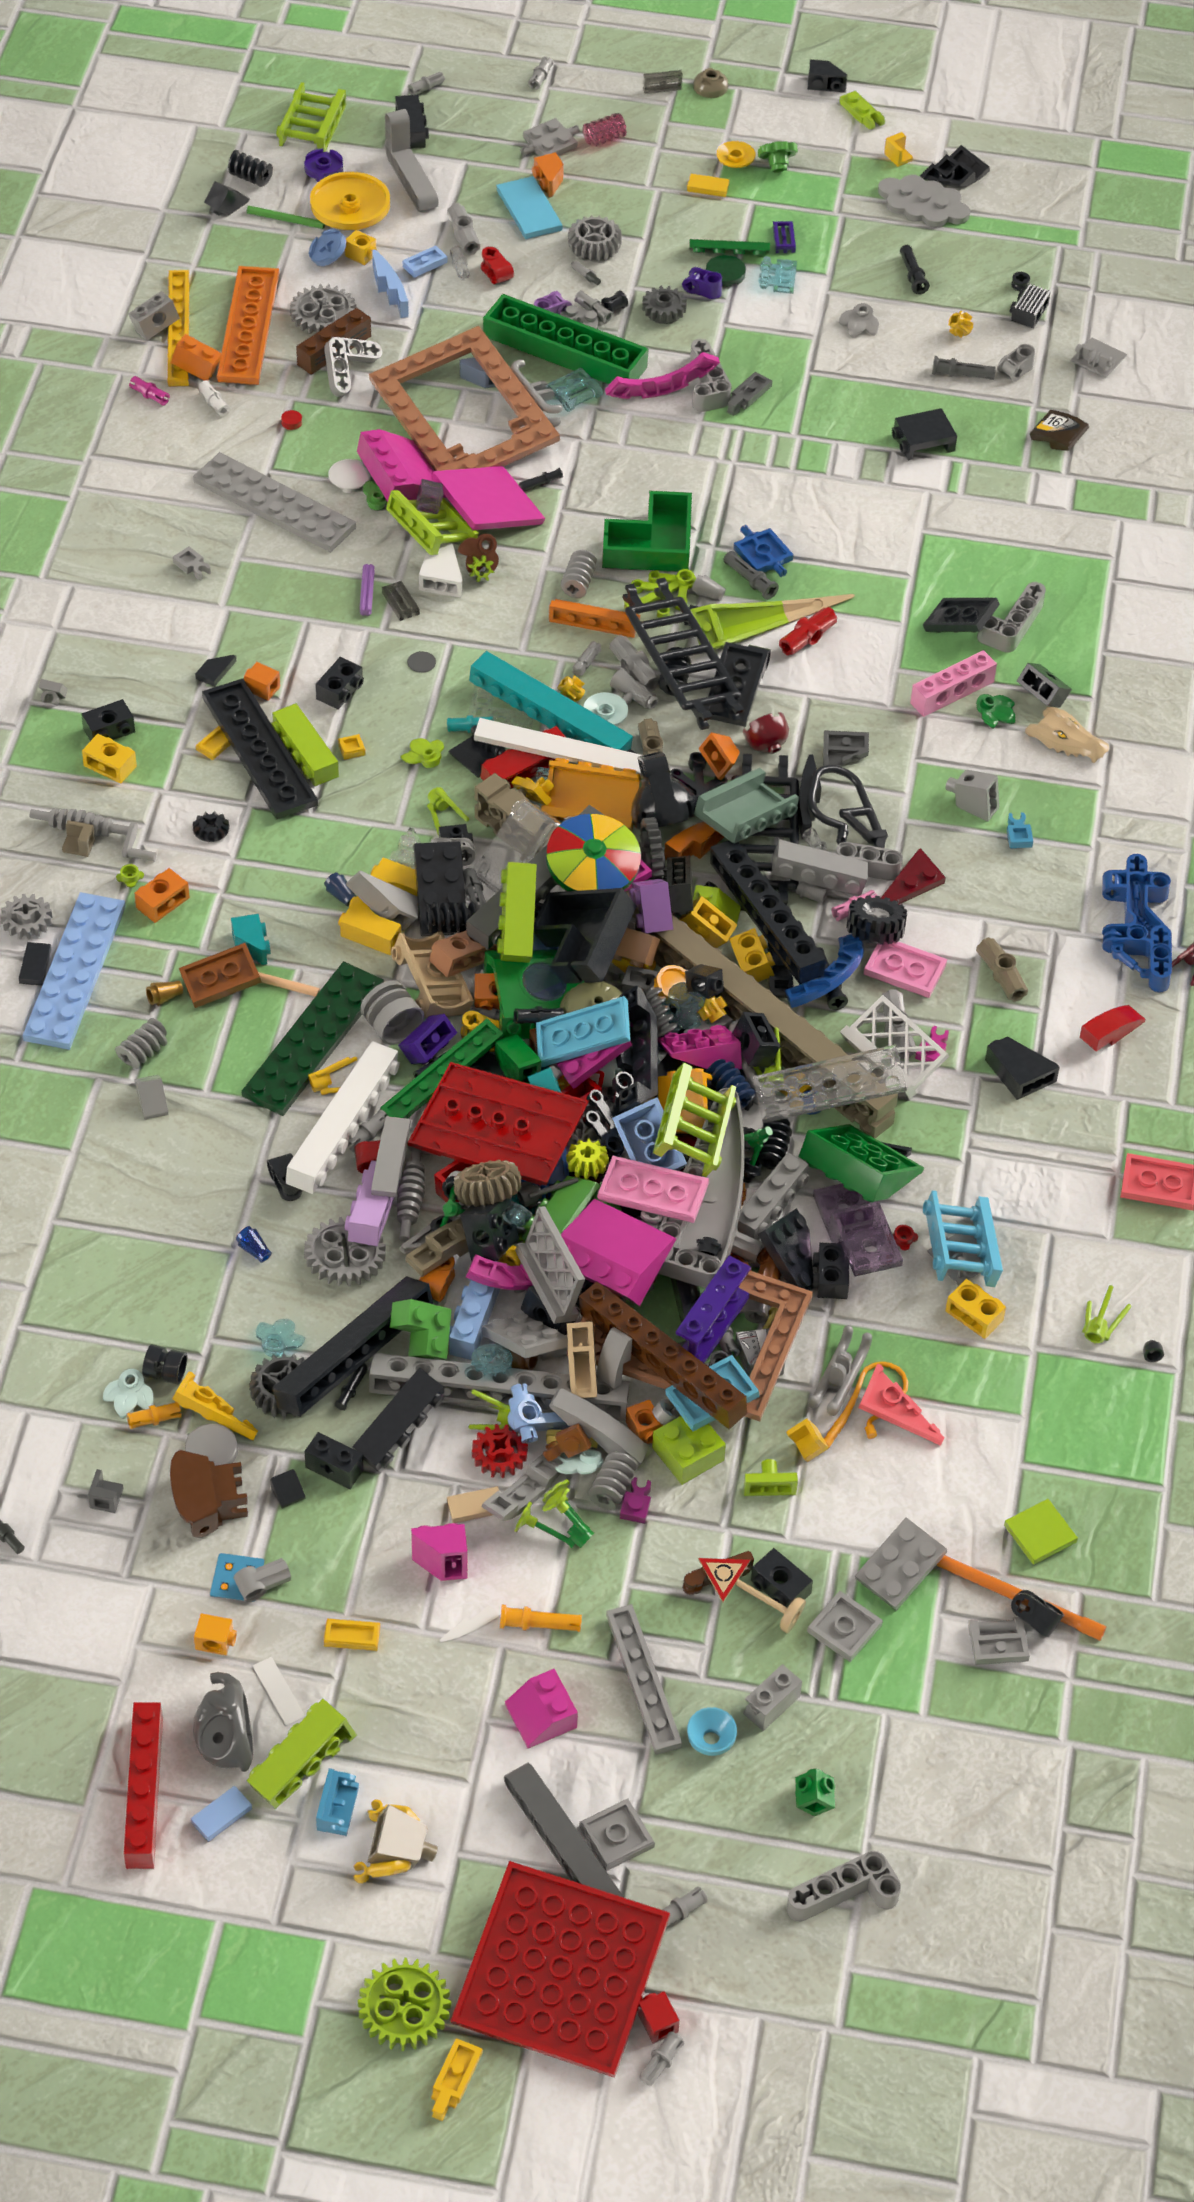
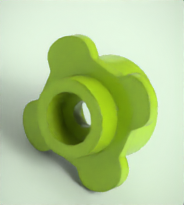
M133 864L124 865L120 869V873L116 875V880L125 883L129 888L135 887L137 881L144 878V873L139 871L138 867Z

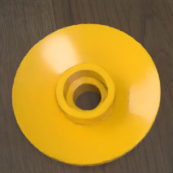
M729 141L718 147L716 156L719 162L725 166L742 168L754 162L756 152L751 145L745 142Z

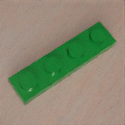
M690 239L689 249H693L694 253H705V249L713 250L715 254H725V250L733 251V254L745 255V251H752L753 255L765 256V252L770 251V242Z

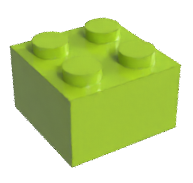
M679 1416L653 1431L652 1449L680 1484L683 1485L723 1462L726 1444L709 1423L692 1431L682 1416Z

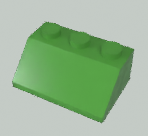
M567 1176L561 1182L571 1180L576 1177ZM578 1178L577 1183L550 1192L551 1196L549 1199L544 1198L536 1210L538 1207L545 1206L561 1234L583 1211L600 1185L597 1182ZM557 1180L553 1185L558 1184V1183H561V1182H560L559 1180ZM533 1216L523 1226L526 1231L521 1238L526 1241L533 1223Z

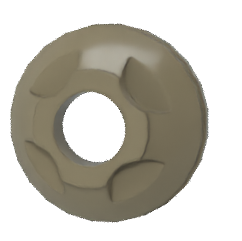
M707 68L696 75L693 88L697 94L703 97L717 98L727 92L728 79L719 70Z

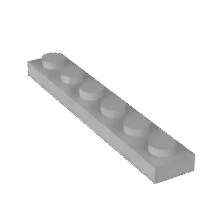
M630 1604L607 1610L606 1617L655 1755L682 1748L681 1738L633 1605Z

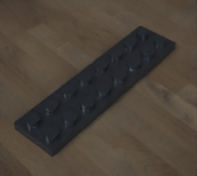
M243 678L202 691L204 702L276 820L318 806L316 795Z

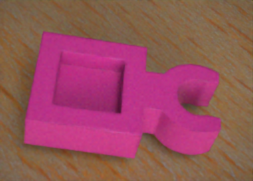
M933 1026L930 1038L946 1051L949 1030H945L943 1035L936 1034L937 1026ZM922 1051L916 1052L915 1059L921 1061ZM926 1051L925 1062L935 1061L940 1054L937 1051Z

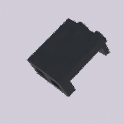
M942 408L895 418L892 436L899 443L900 451L902 454H905L907 460L913 459L914 451L940 445L944 446L947 453L955 451L957 434Z

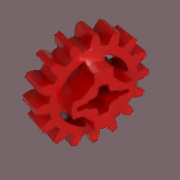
M495 1424L494 1430L486 1426L485 1434L478 1432L477 1440L472 1442V1458L475 1459L476 1467L481 1466V1473L484 1474L487 1471H491V1477L494 1478L496 1473H500V1476L505 1478L506 1472L513 1476L515 1475V1468L523 1469V1462H527L528 1444L522 1443L521 1435L518 1436V1432H515V1430L509 1431V1425L507 1424L503 1429H500L499 1425ZM513 1446L516 1447L517 1453L514 1452ZM483 1448L485 1449V1453L487 1454L486 1457L483 1454Z

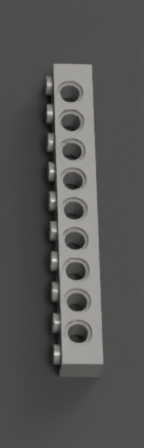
M375 1353L373 1355L369 1373V1393L396 1395L420 1367L444 1387L445 1393L443 1395L445 1398L443 1401L493 1407L497 1406L473 1395L471 1391L477 1390L509 1405V1399L513 1398L511 1387L516 1384H521L522 1387L524 1383L527 1384L528 1394L534 1395L535 1401L540 1405L542 1412L547 1413L554 1412L549 1405L559 1388L571 1392L570 1375L382 1353ZM597 1378V1398L584 1399L608 1413L617 1421H625L630 1381H622V1385L614 1389Z

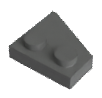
M824 730L823 766L836 765L841 767L868 756L869 732Z

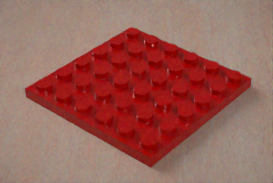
M509 1861L453 2012L451 2024L615 2078L639 2009V2003L642 2000L670 1919V1912Z

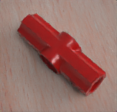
M828 606L827 608H822L809 619L806 617L801 618L796 623L794 630L779 640L782 652L787 656L794 655L808 643L815 645L822 637L823 632L837 623L838 617L834 610Z

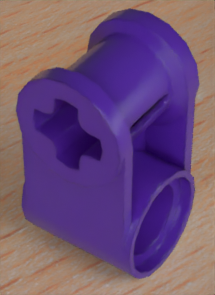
M693 267L689 271V276L683 280L682 287L687 293L696 294L708 299H717L722 295V275L718 272Z

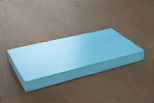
M534 176L497 185L498 194L525 239L563 230L561 221Z
M623 996L537 1022L538 1056L541 1059V1067L629 1042L628 1000Z

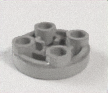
M206 1424L196 1428L189 1434L185 1442V1451L208 1456L209 1461H214L215 1465L229 1464L234 1462L238 1453L237 1439L233 1432L225 1426Z

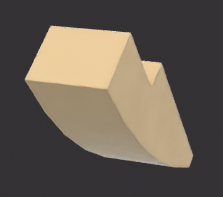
M593 1322L567 1323L571 1393L583 1399L597 1398Z

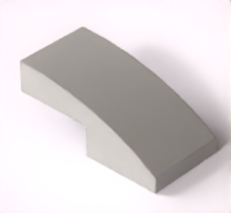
M615 1327L610 1329L603 1345L596 1375L598 1379L614 1389L622 1385L623 1364L631 1360L632 1338Z

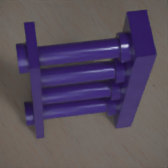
M730 1255L676 1330L677 1335L686 1339L682 1347L703 1363L706 1362L749 1299V1293L740 1289L739 1286L751 1270V1266Z

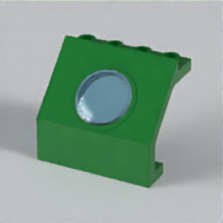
M497 950L485 951L484 973L494 974L500 1005L499 1029L504 1033V1037L517 1034L521 1039H529V1030L536 1028L535 1023L515 1024L513 1019L515 1008L533 1009L536 1006H542V1008L547 1009L560 1008L562 999L567 992L581 984H565L550 967L557 950H533L530 963L501 961V953H497Z

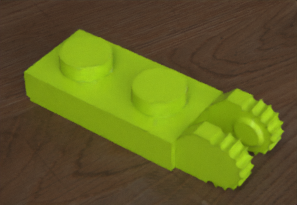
M856 90L840 96V104L869 130L875 128V123L879 126L885 124L883 114L870 105Z

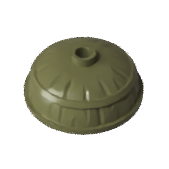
M583 982L567 992L562 999L560 1008H563L564 1014L596 1005L595 1002L603 1003L619 998L622 992L606 982Z

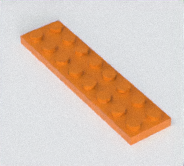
M238 266L217 373V382L259 385L279 280V268Z

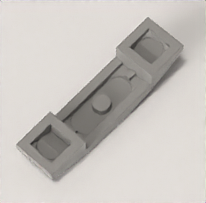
M542 1454L527 1467L525 1475L503 1493L499 1491L494 1493L483 1502L482 1508L502 1521L515 1518L523 1513L529 1501L534 1504L561 1474L555 1470L556 1466L559 1465L554 1461L548 1462Z

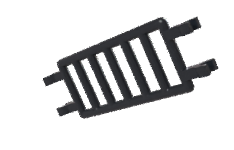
M665 578L657 579L656 583L659 587L654 588L653 591L661 600L644 604L637 594L634 583L626 585L627 594H623L622 598L630 606L626 607L625 614L683 710H692L697 718L700 730L709 729L710 725L707 720H711L713 717L708 710L706 711L705 706L723 703L726 707L732 724L741 722L739 714L744 712V708L736 701L740 699L741 693L682 597H673ZM678 606L682 614L641 622L636 615ZM688 622L691 627L689 630L649 637L646 629ZM697 637L701 644L659 653L655 645ZM706 653L710 661L668 669L664 662ZM716 669L720 675L719 677L680 685L674 679L676 676ZM724 684L729 690L728 693L687 701L683 694Z
M743 754L742 775H745L752 771V754ZM779 755L778 777L765 776L763 783L770 786H790V794H779L784 799L794 794L799 796V780L795 777H788V755ZM742 775L732 776L731 781ZM799 800L796 813L792 817L784 819L790 820V828L767 827L751 836L790 838L791 843L799 844ZM740 844L746 848L747 853L774 854L777 846ZM756 862L760 871L772 872V862ZM792 879L790 881L769 880L772 888L778 890L781 900L787 905L788 890H797L799 881Z

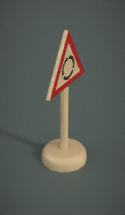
M698 1558L722 1602L725 1601L734 1585L784 1613L780 1622V1628L785 1633L791 1631L805 1607L806 1601L800 1597L795 1598L787 1608L739 1580L750 1560Z

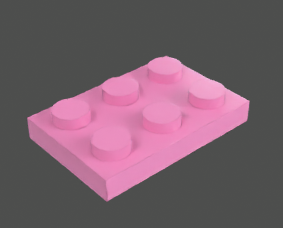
M893 941L892 944L884 942L883 945H876L864 968V975L930 998L947 965V959L901 942Z

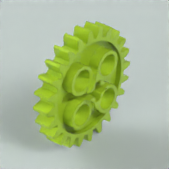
M407 1957L404 1958L402 1965H398L396 1959H393L392 1967L390 1968L385 1963H381L382 1972L380 1973L373 1969V1980L365 1978L364 1985L366 1988H360L359 1990L360 1997L362 1998L358 1999V2007L361 2008L358 2012L359 2019H364L362 2022L363 2029L371 2028L369 2031L370 2038L379 2035V2045L388 2040L390 2049H393L396 2043H400L401 2050L404 2051L406 2044L410 2043L415 2050L419 2040L425 2046L428 2045L427 2036L429 2035L436 2039V2028L444 2030L445 2022L443 2020H449L450 2012L447 2011L451 2009V2000H448L450 1989H444L446 1987V1980H438V1970L429 1973V1963L420 1968L419 1959H416L413 1965H409ZM392 1984H398L401 1986V1988L396 1991L390 1990L388 1987ZM420 1991H425L429 1993V1995L425 1998H419L416 1996V1994ZM384 2010H390L393 2012V2014L391 2016L384 2017L380 2015V2012ZM417 2017L421 2021L417 2024H411L407 2020Z

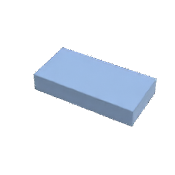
M233 1786L191 1818V1823L209 1842L252 1810V1804L236 1786Z

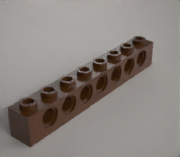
M595 1282L579 1296L580 1313L589 1322H593V1325L606 1335H608L610 1329L615 1327L631 1337V1354L727 1429H731L747 1414V1398L745 1394L599 1282Z

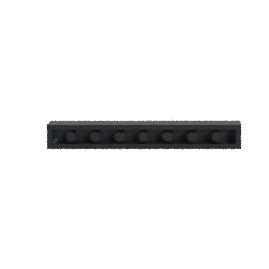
M408 1276L403 1278L272 1387L277 1408L301 1417L402 1331L390 1328L392 1302L413 1299L433 1304L429 1284Z

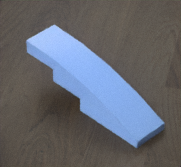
M372 250V267L378 293L386 292L389 305H398L400 318L409 317L408 299L398 275L377 250Z

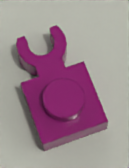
M634 1477L631 1482L632 1492H625L619 1519L645 1524L651 1504V1497L647 1496L651 1491V1480H647L646 1486L641 1488L637 1486V1477Z

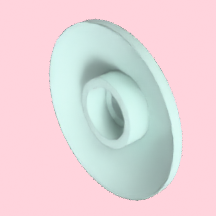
M608 692L590 696L583 706L615 726L622 723L628 714V706L625 700L616 694Z

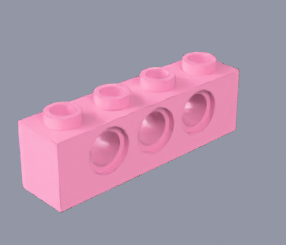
M984 650L913 684L910 704L925 717L993 683L997 663Z

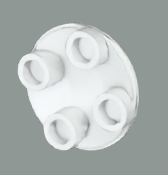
M345 459L336 462L331 466L328 473L329 480L335 486L342 488L345 493H353L355 489L364 486L367 481H371V474L364 463L355 459Z

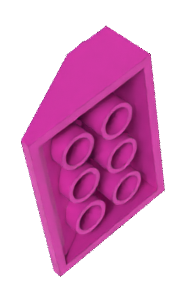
M381 429L360 432L357 453L387 502L391 490H399L408 500L427 499L430 488H434L443 498H447L432 480L431 475L434 470L413 440Z
M594 1199L561 1233L565 1244L585 1279L593 1283L599 1282L609 1291L639 1306L676 1241L675 1237L597 1199Z

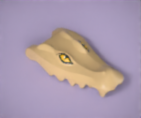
M1047 707L1043 711L1044 718L1038 724H1030L1025 729L1027 735L1039 739L1049 749L1054 748L1057 753L1065 751L1067 756L1071 754L1075 757H1078L1080 754L1083 757L1088 756L1092 763L1102 758L1109 750V745L1105 741L1094 737L1071 714L1055 707Z

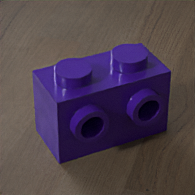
M445 1014L428 1016L398 1046L411 1064H426L458 1032Z

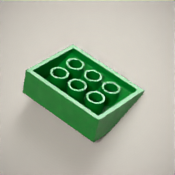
M851 1124L808 1130L798 1156L806 1161L809 1167L823 1171L827 1178L838 1180L844 1184L843 1186L846 1189L863 1195L862 1198L872 1203L888 1199L924 1171L923 1166Z

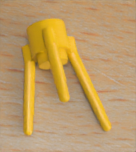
M346 1057L322 1070L308 1074L313 1092L320 1091L322 1096L329 1093H337L341 1087L328 1088V1085L332 1084L329 1074L357 1061V1057Z

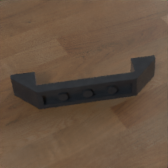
M638 985L620 995V997L624 996L628 1000L629 1021L633 1023L634 1079L632 1085L619 1091V1111L622 1113L658 1094L657 1016L641 987Z

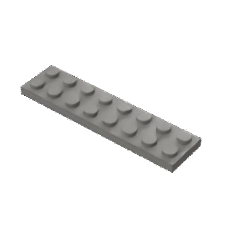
M221 452L215 455L193 476L194 482L330 553L356 529V521Z

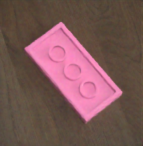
M612 1156L597 1197L600 1201L694 1223L709 1185V1178Z

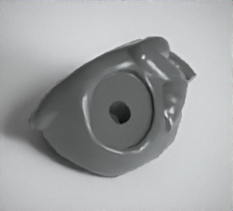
M210 1673L212 1685L221 1683L224 1684V1688L206 1693L201 1704L198 1706L194 1716L193 1727L196 1746L203 1758L212 1765L220 1768L239 1767L242 1772H246L249 1770L253 1759V1739L247 1699L240 1681L229 1673Z

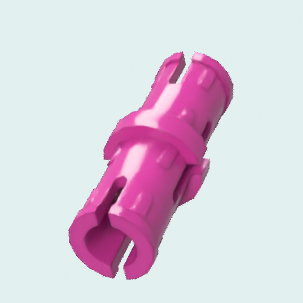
M134 376L130 380L135 384L129 383V387L142 393L144 398H151L162 406L168 403L169 400L164 397L170 398V394L157 388L154 383H148L138 376Z

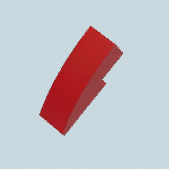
M1130 1005L1119 1006L1103 1012L1082 1025L1080 1038L1097 1052L1108 1043L1110 1045L1117 1043L1142 1025L1146 1019Z

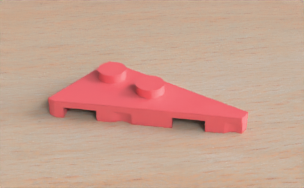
M877 1364L858 1408L941 1446L945 1437L942 1436L940 1430L934 1423L930 1424L921 1414L922 1410L902 1391L897 1382L893 1383L883 1372L884 1368Z

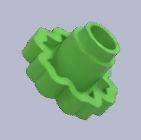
M787 141L764 144L759 146L758 158L768 159L772 172H784L789 165L788 158L798 153V147L795 142L788 143Z

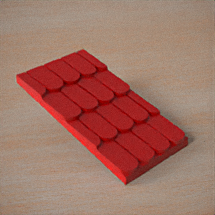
M450 1062L407 1145L469 1165H477L490 1160H501V1162L506 1160L518 1167L522 1180L546 1186L583 1116L589 1100Z

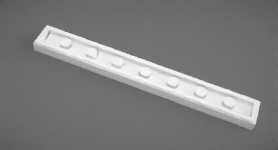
M479 718L474 734V740L550 758H563L577 764L578 761L588 762L592 764L591 767L600 768L601 765L613 766L616 771H623V768L634 769L637 771L636 774H640L643 779L638 763V757L643 755Z

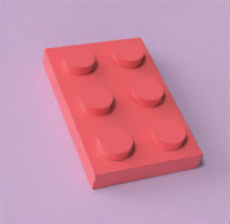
M1127 1153L1120 1198L1194 1211V1165Z

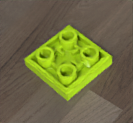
M1049 1499L1014 1515L1004 1522L1008 1532L1033 1565L1077 1543L1078 1540L1076 1534Z

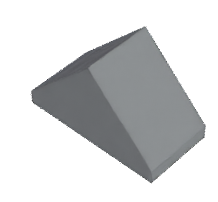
M159 1075L134 1079L144 1120L169 1115L162 1078Z

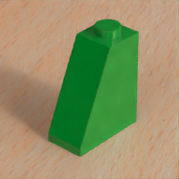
M517 1034L495 1041V1058L506 1078L530 1084L528 1076L541 1071V1059Z

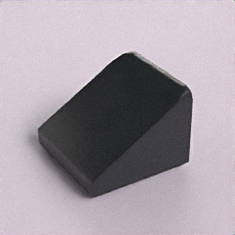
M294 1469L270 1479L271 1489L281 1508L306 1499Z

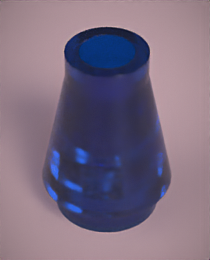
M247 1226L236 1236L238 1246L258 1259L260 1263L265 1262L271 1256L272 1252L268 1249L256 1228L253 1229L251 1226Z

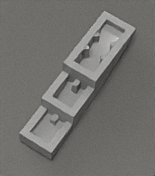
M386 1116L371 1188L372 1195L397 1197L411 1119Z
M563 1388L557 1390L549 1407L567 1425L573 1426L579 1423L587 1437H592L608 1454L615 1451L621 1452L634 1458L638 1465L642 1463L649 1446L630 1429L585 1399Z

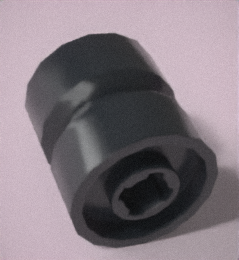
M151 1344L145 1354L142 1374L153 1379L163 1377L165 1382L178 1385L181 1383L186 1371L188 1354L187 1352L175 1349L167 1352L166 1347Z

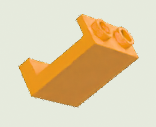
M695 1068L691 1071L690 1077L701 1085L707 1087V1081L712 1080V1075L705 1073L704 1069ZM676 1071L667 1072V1076L658 1077V1097L663 1110L672 1076ZM691 1090L686 1091L685 1096L688 1097L689 1101L708 1109L706 1097ZM684 1109L680 1114L683 1117L682 1120L699 1128L703 1127L706 1120ZM680 1129L676 1130V1134H688Z

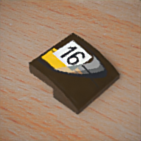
M1049 410L1030 432L1031 440L1049 442L1051 449L1069 451L1088 430L1089 424L1068 413Z

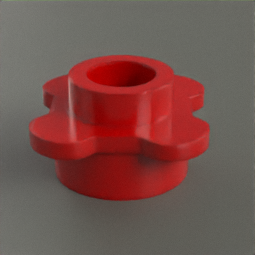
M899 1225L895 1228L894 1234L889 1235L888 1239L889 1242L897 1244L901 1250L907 1251L910 1249V1245L918 1240V1234L908 1225Z

